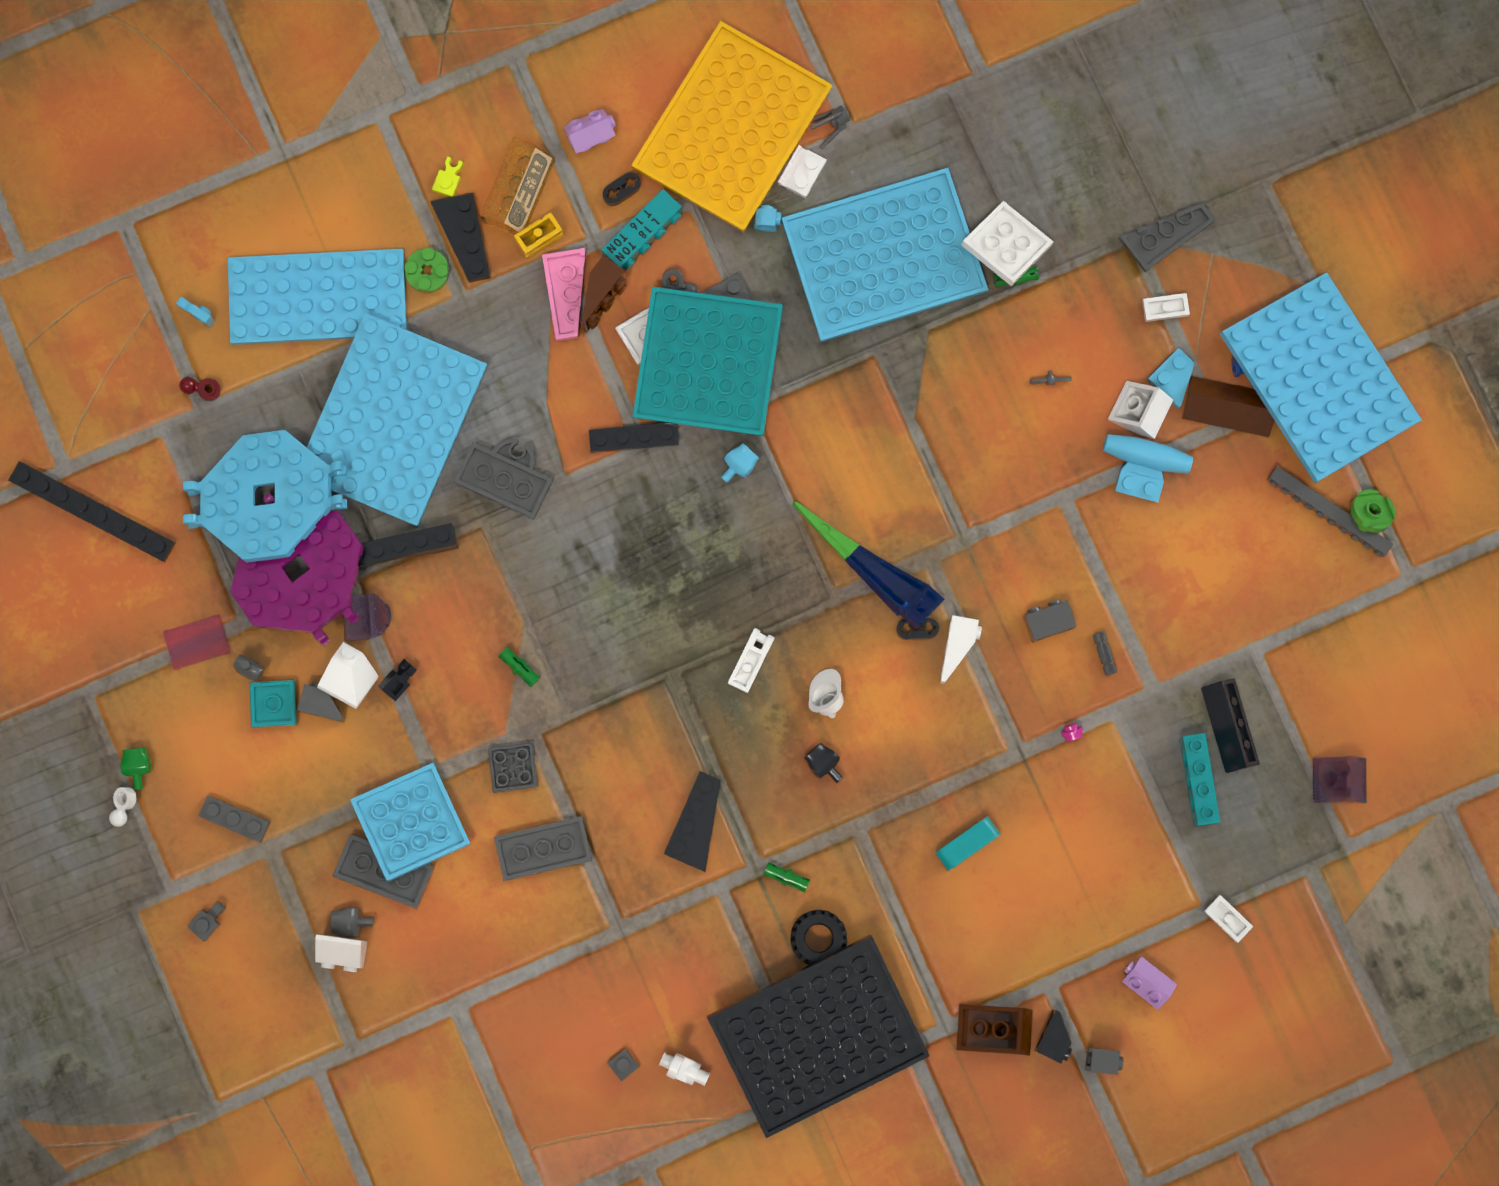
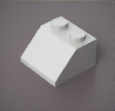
M1126 381L1108 420L1137 435L1155 439L1173 399L1158 387Z
M316 934L315 962L321 963L322 968L334 969L335 965L344 966L343 971L357 972V968H364L368 941Z

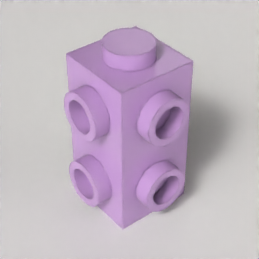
M603 109L592 111L588 116L572 120L568 125L564 126L568 140L576 154L585 152L592 146L605 143L610 138L616 136L613 130L616 127L611 114L607 116Z
M1142 956L1135 963L1131 961L1124 969L1126 975L1122 982L1157 1010L1171 997L1177 986L1174 981Z

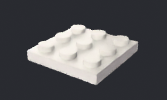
M1003 201L963 240L961 246L1012 286L1052 246L1053 241Z

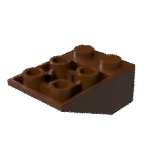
M604 255L592 269L589 276L582 315V325L586 333L590 328L593 330L600 322L599 316L603 311H609L614 303L612 301L617 294L621 295L627 287L625 284L627 282L625 271Z

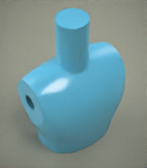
M742 443L725 456L724 460L729 468L721 478L728 482L735 474L743 478L747 477L754 469L759 457Z

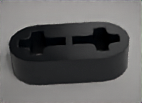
M627 173L606 186L603 190L604 202L609 206H616L636 194L641 187L639 176L635 173ZM628 179H630L631 181L635 180L634 188L628 186L623 189V187L627 185ZM620 190V192L616 194L617 199H608L609 191L616 193Z
M932 618L904 619L898 623L896 628L897 635L903 640L932 639L939 631L938 623ZM927 623H930L931 627H935V630H932L929 635L925 630L919 631V627H925ZM904 624H908L909 628H916V631H910L909 635H905L903 631H900V628H903Z

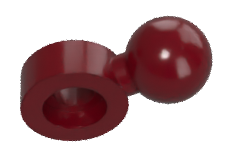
M184 377L179 384L180 390L183 393L192 394L196 391L205 401L216 400L221 392L218 382L211 378L197 383L192 377ZM212 386L213 391L207 393L205 392V387Z

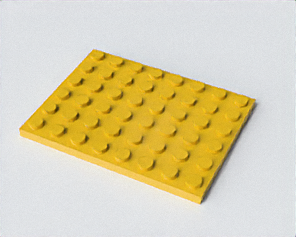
M720 21L631 167L744 233L756 214V209H759L833 88V85Z

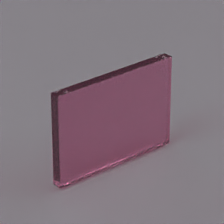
M214 615L213 617L163 632L174 670L230 653L220 615Z

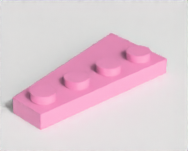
M585 248L542 255L556 341L578 338Z

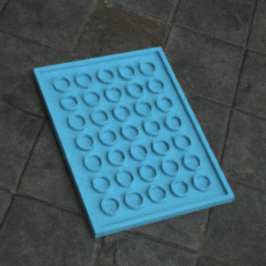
M949 168L781 218L820 343L988 292L979 259L961 246L963 240L970 232Z
M1328 273L1319 276L1220 333L1223 341L1314 483L1319 482L1422 420Z
M365 313L307 445V448L327 465H330L332 462L342 461V466L347 467L346 476L331 477V490L418 527L488 364Z

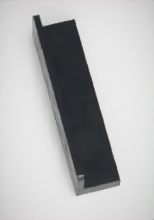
M1235 678L1202 687V694L1225 772L1230 773L1260 765Z

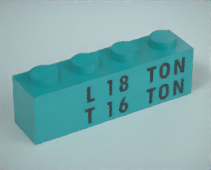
M662 189L601 249L602 256L604 255L620 268L628 271L635 264V259L640 254L644 255L651 248L650 244L655 239L660 240L667 232L665 229L670 224L675 225L681 219L682 206Z

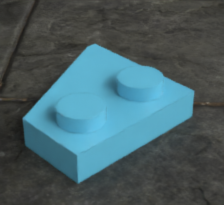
M1178 348L1147 381L1173 399L1172 404L1179 409L1182 405L1195 363Z

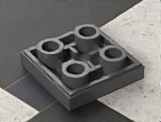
M533 742L488 748L493 793L538 787Z

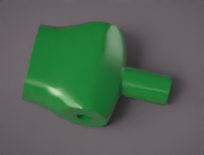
M146 747L122 750L123 756L120 764L122 775L133 776L134 790L143 789L142 775L152 771V763Z

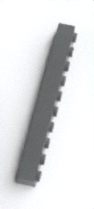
M1276 467L1267 479L1270 485L1280 488L1282 493L1285 495L1289 494L1293 497L1294 501L1301 502L1306 509L1313 510L1318 517L1325 518L1330 525L1337 526L1342 533L1349 534L1351 539L1361 542L1362 546L1366 549L1373 550L1375 555L1384 557L1393 546L1392 542L1378 533L1360 531L1350 514L1279 467Z

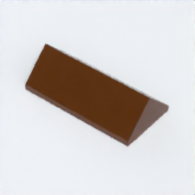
M1194 376L1190 377L1182 419L1264 437L1270 436L1275 420L1255 389Z

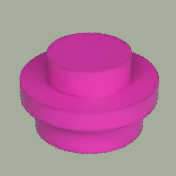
M1077 723L1064 726L1061 735L1065 737L1066 741L1078 739L1083 736V727L1081 725L1077 726Z

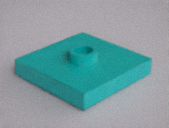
M295 680L250 683L252 728L297 725Z

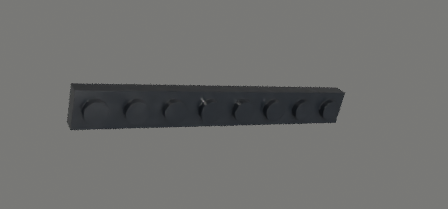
M20 461L8 480L164 563L176 544Z

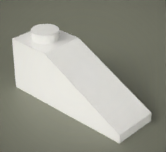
M952 615L940 684H944L973 646L975 640H980L982 626H978L979 620Z

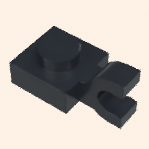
M403 659L398 666V672L396 673L394 670H391L378 687L396 702L410 686L406 681L417 669Z

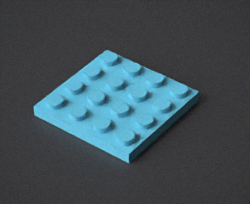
M434 763L350 799L387 882L470 845V841Z

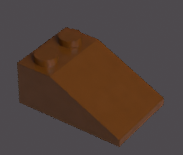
M959 1004L956 1050L1030 1056L1033 1010L1017 1007Z

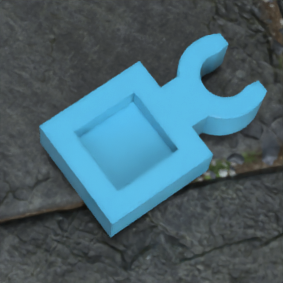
M180 297L176 302L178 307L209 328L215 320L210 316L212 312L206 307L200 305L198 308L183 297Z

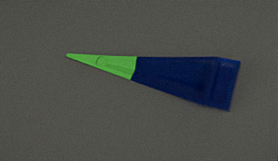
M794 501L793 506L882 601L897 616L900 615L915 630L945 600L927 583L868 551L827 524L800 503Z

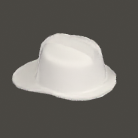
M825 669L819 672L811 682L809 709L812 712H819L821 715L829 716L833 719L844 703V697L841 692V677L836 670Z

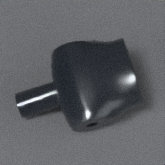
M822 742L804 757L810 770L816 777L822 778L829 774L836 783L843 779L834 768L840 758L833 750L823 745Z

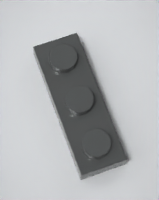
M207 796L199 813V817L260 843H262L270 825V822L210 796Z

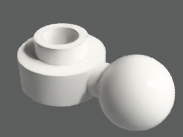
M120 787L114 793L113 801L117 809L110 813L109 821L115 827H121L127 822L125 811L132 809L136 803L135 791L130 787Z

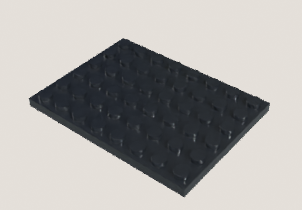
M871 934L707 1016L766 1138L930 1056Z

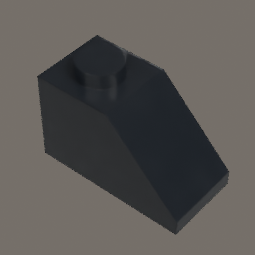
M1053 1010L1034 1051L1062 1064V1061H1067L1071 1054L1072 1048H1069L1071 1041L1061 1013Z

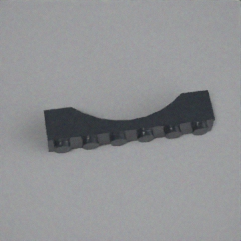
M452 523L363 542L364 548L359 558L358 567L362 569L391 560L459 549L454 526Z

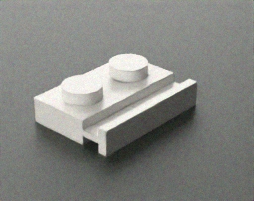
M798 145L780 177L778 185H782L789 191L806 199L827 159Z

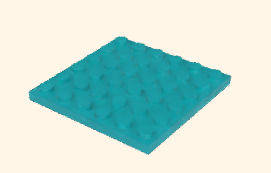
M652 287L632 417L764 436L783 304Z

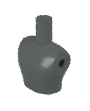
M241 654L236 658L233 665L240 675L252 681L258 680L265 670L262 665Z
M358 907L341 908L331 912L332 934L358 936L360 926H374V917H360Z

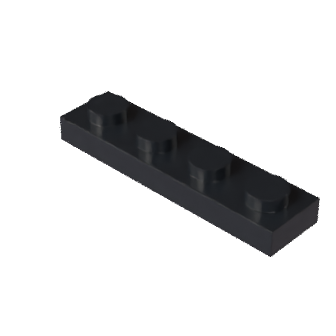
M673 423L589 430L591 453L679 445L677 424Z

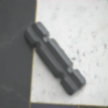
M1105 632L1096 633L1093 635L1095 644L1098 645L1096 648L1101 664H1104L1105 675L1115 674L1117 668L1115 663L1112 662L1114 659L1109 643H1106Z

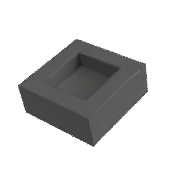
M626 1049L607 1063L621 1081L640 1067Z

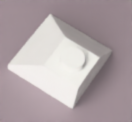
M343 642L329 662L317 688L357 709L379 676L361 651Z

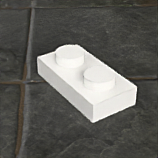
M1187 293L1145 298L1142 300L1145 322L1187 317L1190 315Z
M1218 895L1203 911L1236 943L1253 927L1221 895Z

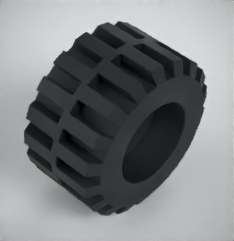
M820 909L806 912L797 919L792 927L790 936L792 950L798 959L810 965L846 947L847 931L838 916L829 911ZM823 925L830 930L832 943L827 950L815 952L807 946L805 935L810 927Z

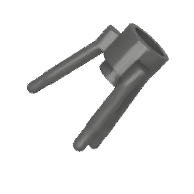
M844 107L833 108L828 112L815 116L812 122L821 121L811 125L810 130L828 122L833 128L837 127L820 145L821 149L829 144L842 130L847 128L845 123L849 122L850 118Z

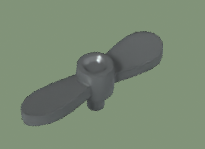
M1048 371L1046 378L1030 379V384L1046 383V385H1055L1057 381L1072 380L1071 377L1055 378V376H1052V371Z

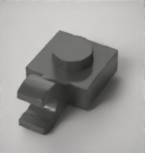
M216 902L208 913L204 909L201 910L187 927L203 942H206L220 926L216 919L226 907L220 902Z

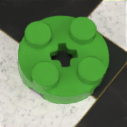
M428 247L414 252L405 263L406 279L416 291L436 292L448 280V263L440 252ZM424 266L432 267L431 275L421 274Z
M1364 490L1350 503L1351 515L1357 523L1358 529L1362 532H1383L1392 524L1396 515L1392 501L1387 496L1384 498L1379 495V491ZM1371 508L1373 511H1376L1377 513L1374 515L1369 511V509Z

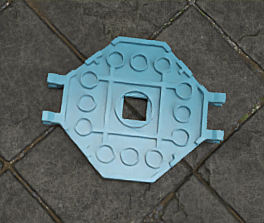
M286 430L243 435L201 482H183V490L188 491L189 496L200 494V515H183V524H188L189 529L204 526L246 563L290 557L298 543L308 537L316 528V523L323 516L326 517L334 509H347V500L343 499L342 494L331 497V477L346 476L347 467L342 466V461L332 462L330 465H327ZM275 484V503L255 506V490L259 486Z

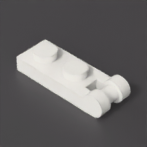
M754 628L728 681L729 685L747 694L775 639L771 635L766 636L760 633L761 631ZM756 641L764 644L762 649L754 647Z

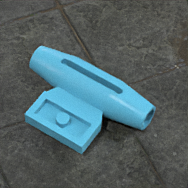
M1107 434L1103 445V452L1127 462L1119 472L1115 491L1153 502H1159L1164 483L1162 471L1189 474L1193 463V457L1168 445L1134 436Z

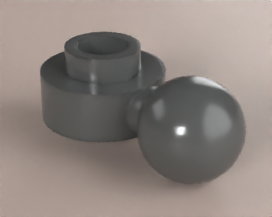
M669 268L663 273L662 285L664 288L699 293L698 286L695 283L684 282V275L679 269ZM674 275L677 277V280L671 281L669 277Z

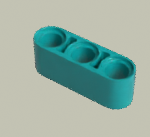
M987 816L935 854L945 869L950 871L1000 836L1001 833L989 816Z

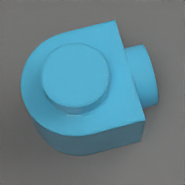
M762 205L761 208L756 209L754 228L760 231L777 232V225L782 223V212H777V209H774L772 206Z

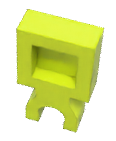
M447 156L445 161L446 170H439L432 191L450 198L455 196L461 180L457 173L462 170L464 163L459 160L456 167H451L452 158Z

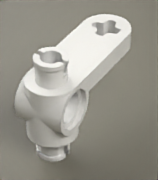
M664 1052L659 1066L669 1069L666 1076L672 1079L676 1078L690 1085H693L695 1081L705 1086L710 1075L709 1072L700 1069L702 1064L679 1053H676L674 1057Z

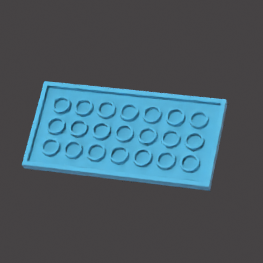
M385 249L228 257L230 344L245 345L354 339L365 313L407 330L404 250Z

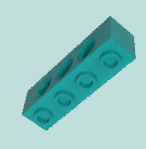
M1206 734L1183 736L1179 738L1193 826L1198 827L1220 823Z

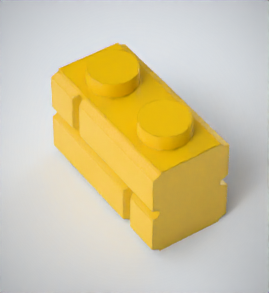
M550 212L543 216L542 220H537L515 234L514 239L526 259H529L562 238L564 234L562 228Z

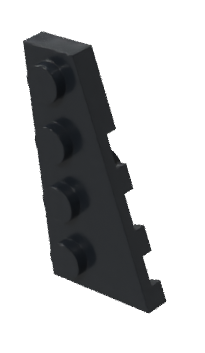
M469 193L430 201L469 283L490 279L474 194Z
M700 771L664 854L705 872L721 780Z

